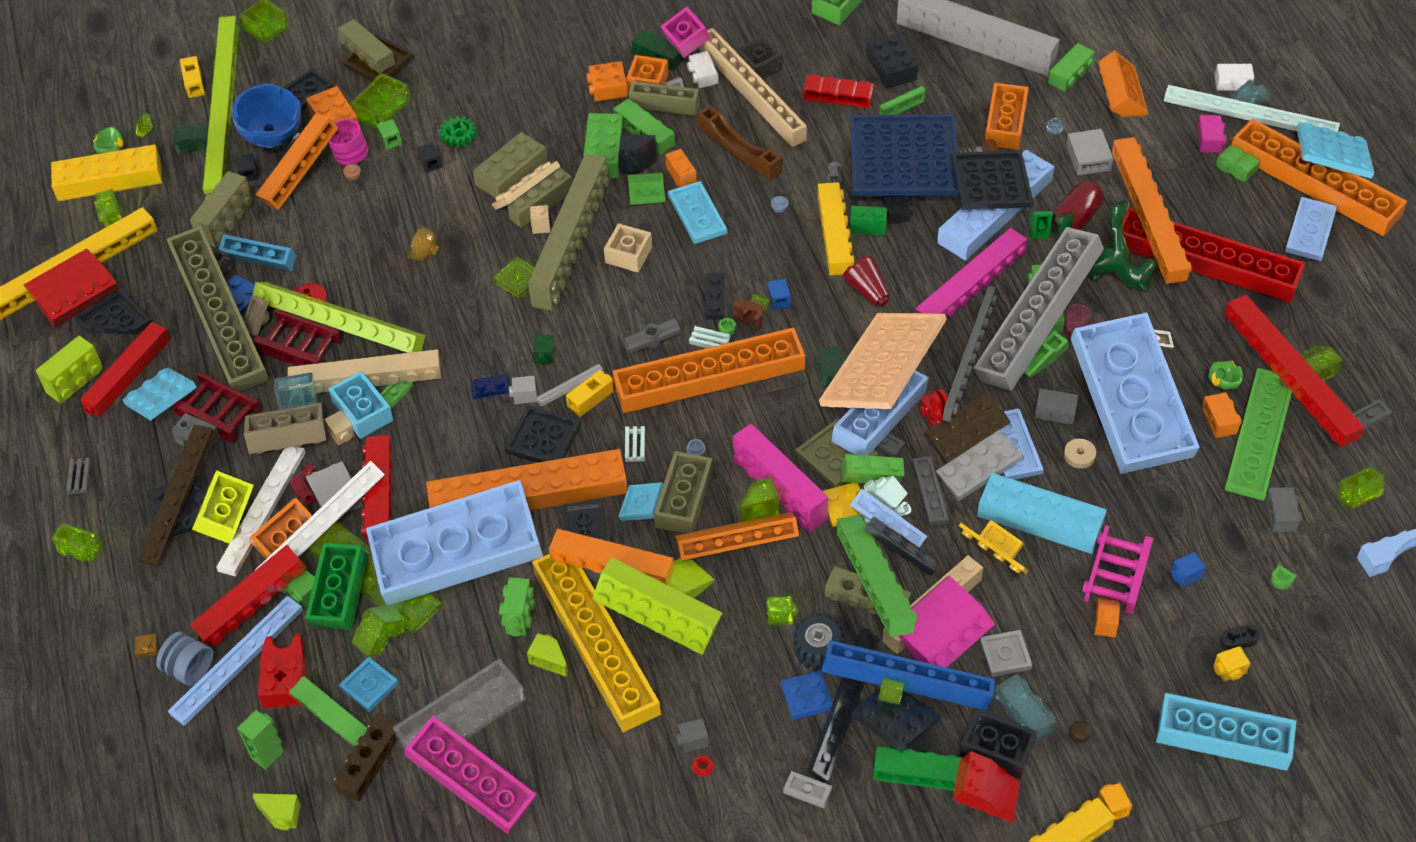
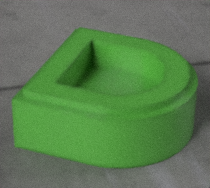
M1278 565L1272 573L1271 583L1278 589H1287L1294 582L1297 575Z

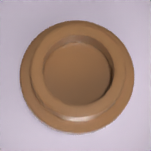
M350 164L344 168L343 173L347 179L356 180L360 176L361 169L356 164Z

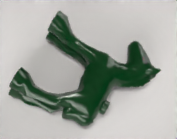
M1129 201L1116 202L1109 207L1113 238L1112 246L1103 247L1104 250L1086 277H1090L1091 280H1097L1102 278L1101 274L1115 272L1121 281L1130 288L1147 292L1157 262L1154 259H1147L1137 267L1132 264L1130 249L1123 232V219L1129 210ZM1075 211L1061 213L1055 217L1060 236L1066 227L1072 228L1075 220Z

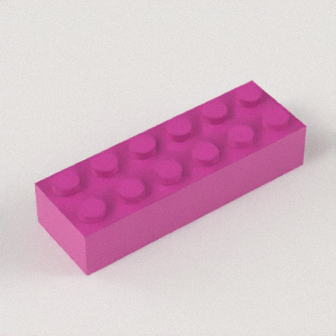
M750 424L733 435V459L738 466H742L748 476L754 478L763 490H767L773 500L777 503L779 502L786 512H792L802 528L805 527L811 532L828 520L829 497L758 429Z
M433 715L405 748V756L507 834L510 833L535 801L536 793Z

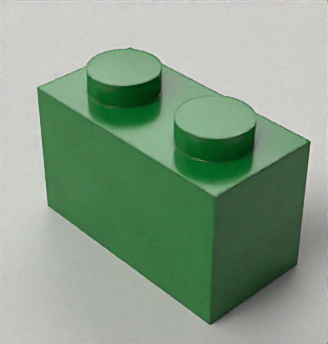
M851 206L850 233L886 235L887 208Z

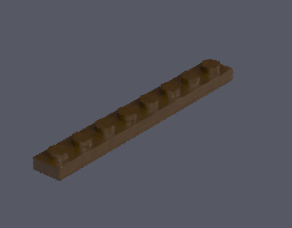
M193 425L138 560L140 563L156 567L160 566L214 431L212 428Z

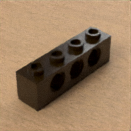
M377 713L375 718L370 720L367 731L363 736L359 737L356 748L347 756L344 767L334 777L333 783L338 793L360 802L403 733L399 721L381 713ZM371 754L369 757L363 758L365 755ZM360 772L359 774L352 776L353 773Z

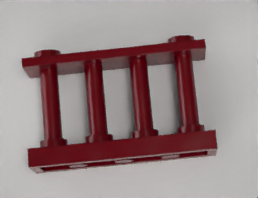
M277 309L274 310L277 323L268 336L263 338L256 335L253 339L257 353L295 366L322 363L321 357L331 342L342 344L340 331L336 328L327 327ZM283 326L292 328L282 343L273 341ZM299 331L308 334L299 348L289 347ZM315 337L324 339L314 354L305 352Z
M198 372L197 377L200 385L185 401L179 400L171 406L173 412L180 418L186 413L216 426L220 438L234 444L238 440L235 428L250 411L256 414L262 413L260 403L256 398L249 397L214 380L210 375ZM206 389L214 392L200 408L196 409L191 406ZM221 396L228 399L227 403L215 416L206 414ZM235 404L244 407L230 423L226 424L221 421Z

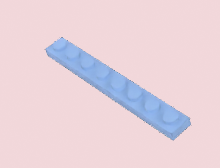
M288 596L283 599L168 710L169 714L185 726L263 650L266 636H272L273 639L276 638L303 611L302 606Z

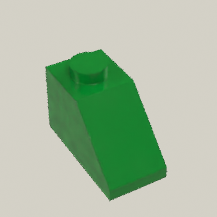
M1030 211L1028 225L1031 239L1049 238L1053 216L1052 211Z

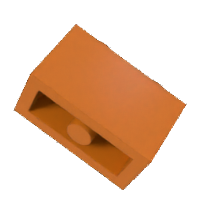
M682 149L665 154L666 169L679 188L697 182L696 170Z
M1227 393L1205 396L1201 409L1214 437L1219 438L1237 434L1241 425V417L1236 413L1232 399H1229Z

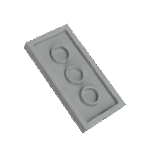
M998 430L938 469L936 475L960 501L988 483L991 473L1002 474L1022 461L1023 455Z

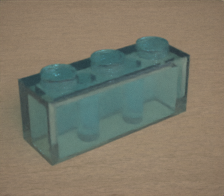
M1016 674L996 686L995 697L1015 722L1037 731L1035 743L1054 732L1056 725L1054 714L1043 706L1042 700L1038 695L1033 694L1026 680L1021 679Z

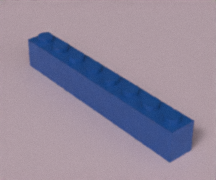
M829 640L824 654L821 672L986 711L994 694L995 679L831 640Z

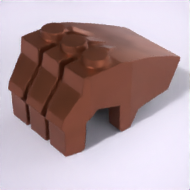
M734 300V317L740 320L744 327L749 322L754 323V331L757 332L762 328L763 306L753 301Z

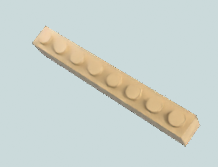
M438 349L288 367V386L291 396L329 392L328 388L360 371L364 373L374 387L403 383L402 380L415 382L441 378Z

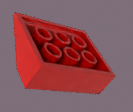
M87 248L23 284L54 328L118 291L117 283L111 274Z

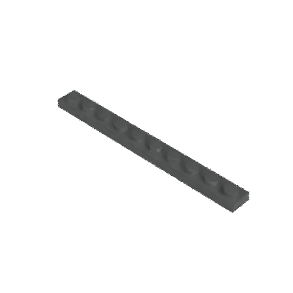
M988 286L945 404L943 420L951 422L953 414L957 415L959 408L957 402L962 401L964 392L962 389H966L968 382L966 377H970L972 372L971 365H974L977 354L975 352L979 353L981 342L979 340L983 341L985 330L983 329H987L989 324L988 317L991 318L993 313L992 306L996 305V287Z

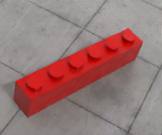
M389 435L366 437V445H363V456L366 457V461H362V467L364 468L372 461L385 474L362 496V503L365 504V509L361 510L362 520L365 521L364 525H361L362 537L366 538L367 544H369L366 528L392 520V444Z
M286 544L190 625L201 639L212 648L219 644L230 632L236 630L243 621L253 616L255 611L262 605L267 604L274 595L284 590L292 580L301 576L307 567Z

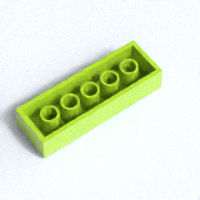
M612 557L600 575L592 598L600 604L702 655L711 641L722 616V612Z

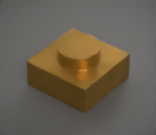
M156 633L135 637V655L137 659L158 655V637Z

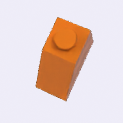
M1097 598L1094 635L1116 636L1120 610L1118 600Z

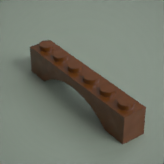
M709 105L697 113V126L700 131L768 180H772L782 172V156L770 148H759L744 140L732 129L723 115Z

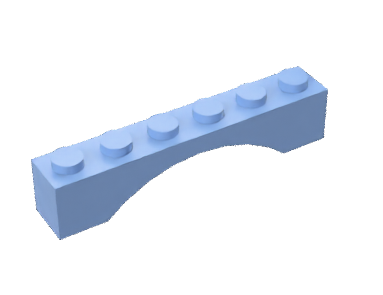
M1416 529L1402 531L1396 536H1387L1380 541L1364 544L1360 549L1357 559L1368 576L1371 577L1388 571L1391 563L1405 550L1416 546Z

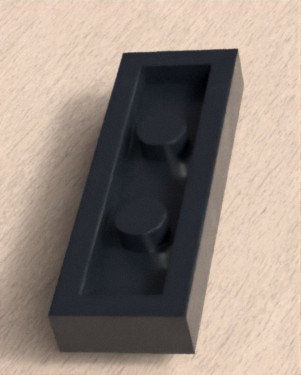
M706 273V320L724 319L725 273Z

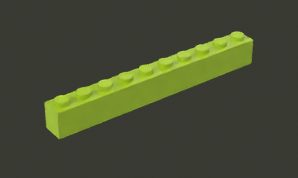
M255 282L252 295L269 301L268 306L407 353L422 351L426 335L268 282Z

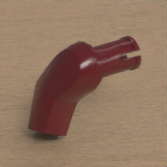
M306 464L298 475L293 476L290 481L294 493L305 504H311L315 501V496L308 488L306 476L316 472V469L310 464Z

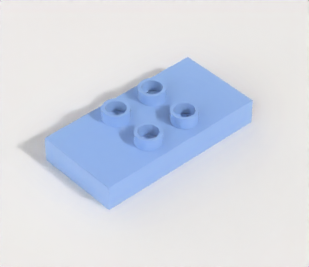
M1143 313L1075 328L1071 342L1120 474L1193 458L1200 447L1148 314Z
M520 480L366 528L381 595L387 606L543 557Z

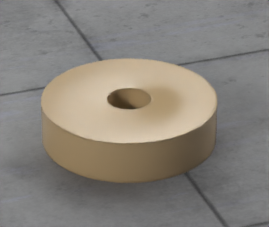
M1074 439L1067 443L1064 458L1069 465L1075 468H1087L1094 463L1096 449L1091 442L1085 439Z

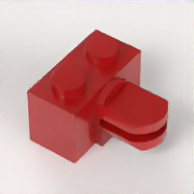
M942 389L920 399V414L926 417L930 428L943 420L944 408L948 397Z

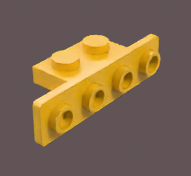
M990 520L980 535L960 523L959 527L963 530L961 533L970 540L974 537L979 541L977 545L985 551L991 549L995 552L993 556L999 561H1008L1010 563L1009 567L1019 574L1022 571L1027 574L1028 570L1013 560L1024 545L1022 541L992 520Z

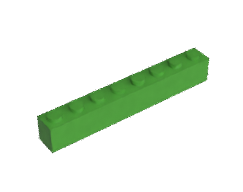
M861 515L837 519V536L888 635L894 637L914 633V624L917 623L916 613L911 610L907 597H904L900 584H897L893 571H890L888 561L883 558L881 548L876 545L875 538L864 530L868 525L867 522L863 521Z

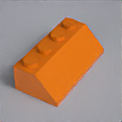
M1114 50L1098 62L1100 66L1099 72L1104 80L1103 85L1107 91L1106 96L1110 102V110L1121 117L1145 116L1149 114L1135 66Z

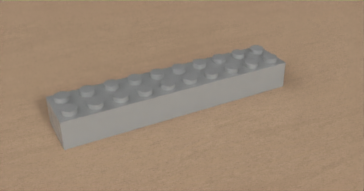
M898 0L897 24L1048 76L1050 70L1056 65L1059 39L948 0Z
M1069 227L1065 228L973 369L980 382L1009 391L1013 390L1104 250L1098 234Z

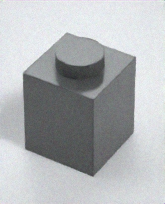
M703 718L678 724L679 733H675L678 746L682 745L684 753L709 747L708 734Z

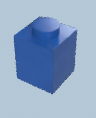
M786 279L768 282V297L772 310L790 307L791 295Z
M1193 552L1174 561L1171 575L1181 587H1185L1202 579L1206 566L1197 554Z

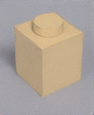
M548 205L530 206L533 234L549 233L550 218Z
M341 410L324 419L327 431L338 446L355 437L352 424Z

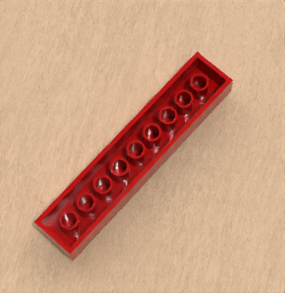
M1129 208L1123 219V232L1130 252L1156 260L1136 210ZM1173 222L1174 231L1179 235L1180 245L1185 249L1186 259L1191 263L1192 272L1289 303L1292 302L1305 262Z

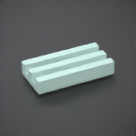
M695 326L694 332H692L689 338V344L704 348L727 344L730 340V334Z
M634 426L633 429L625 427V462L645 461V426H641V429H637V426ZM630 434H633V457H629ZM637 434H641L640 457H637Z

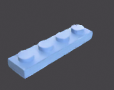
M863 489L850 505L869 520L873 516L918 547L921 546L927 537Z

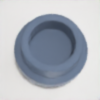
M777 196L771 200V207L778 213L784 212L789 204L787 198L783 196Z
M693 439L687 444L686 451L688 454L702 456L706 451V447L701 440Z

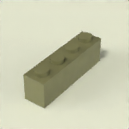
M355 19L338 28L340 42L345 44L352 53H356L371 69L380 74L395 65L393 52Z
M632 81L629 91V99L645 110L696 116L700 104L699 89Z
M559 168L507 205L510 220L520 228L531 222L530 206L548 205L549 209L567 196L572 185V176Z

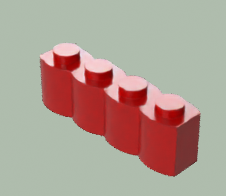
M808 75L803 89V99L812 102L821 101L827 104L837 103L843 106L854 105L859 108H869L874 84L864 81L855 82L849 79L839 80L833 77L823 78L817 75Z

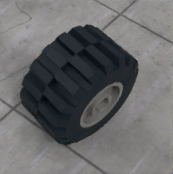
M818 613V616L811 614L808 619L805 617L801 619L802 624L798 623L796 630L793 631L796 658L798 657V661L801 664L804 662V667L809 669L812 666L813 671H817V668H821L822 671L824 654L829 640L846 644L842 624H838L836 618L831 619V615L826 614V616H822V613Z

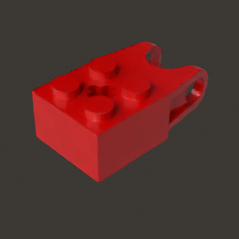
M301 633L295 634L292 643L282 649L275 647L272 636H266L260 659L258 697L262 707L302 705L289 694V691L299 680L307 675Z

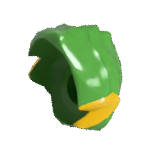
M113 126L100 131L93 141L94 149L98 154L119 151L123 147L122 135Z
M1217 361L1212 363L1208 377L1214 386L1223 390H1233L1241 384L1243 372L1241 367H1236L1233 361Z

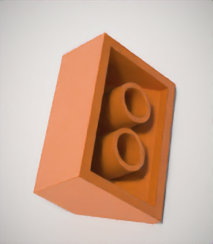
M294 498L253 533L249 538V542L267 559L312 515L297 498Z

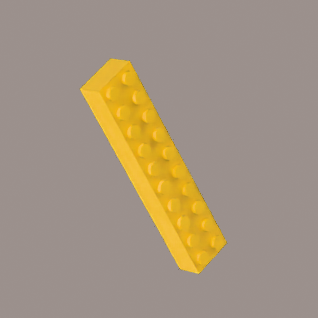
M550 554L532 561L534 575L622 732L624 733L661 715L660 702L604 605L592 599L595 590L583 569L567 563H557L551 560Z

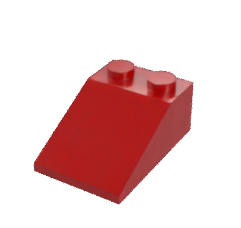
M969 752L959 761L953 800L1012 823L1015 816L1020 782L991 759L974 752Z

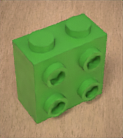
M509 577L508 585H504L503 597L505 599L504 603L500 604L499 614L502 615V626H505L506 634L526 636L528 628L532 626V616L530 615L531 610H535L536 599L533 598L534 588L531 587L529 579Z

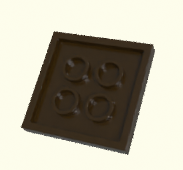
M375 34L374 36L393 52L395 65L379 74L374 69H371L365 61H362L356 53H352L345 59L343 65L347 69L382 86L414 57L412 52Z

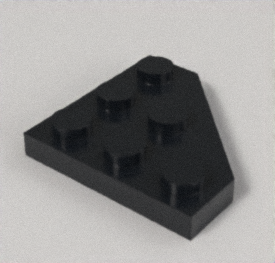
M122 289L75 317L77 323L85 332L138 334L152 322Z

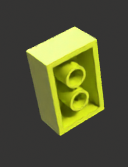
M216 471L192 530L230 544L254 485Z

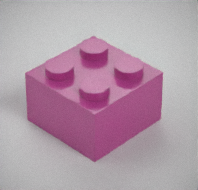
M688 7L660 26L665 37L683 58L710 39L706 27Z

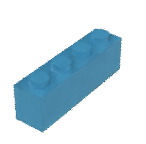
M223 234L218 250L227 259L292 272L297 257L291 248Z

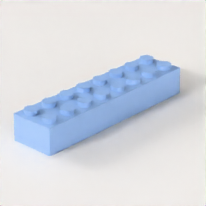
M1025 150L1022 154L1032 197L1034 198L1052 181L1054 166ZM1022 208L960 209L939 228L937 243L966 261Z

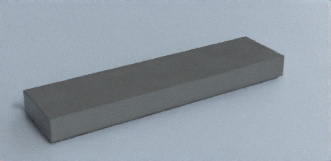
M932 457L912 459L929 526L949 524L947 510Z

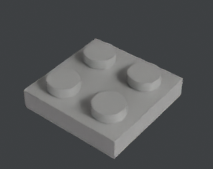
M1020 630L980 637L979 642L991 677L1032 669V663Z

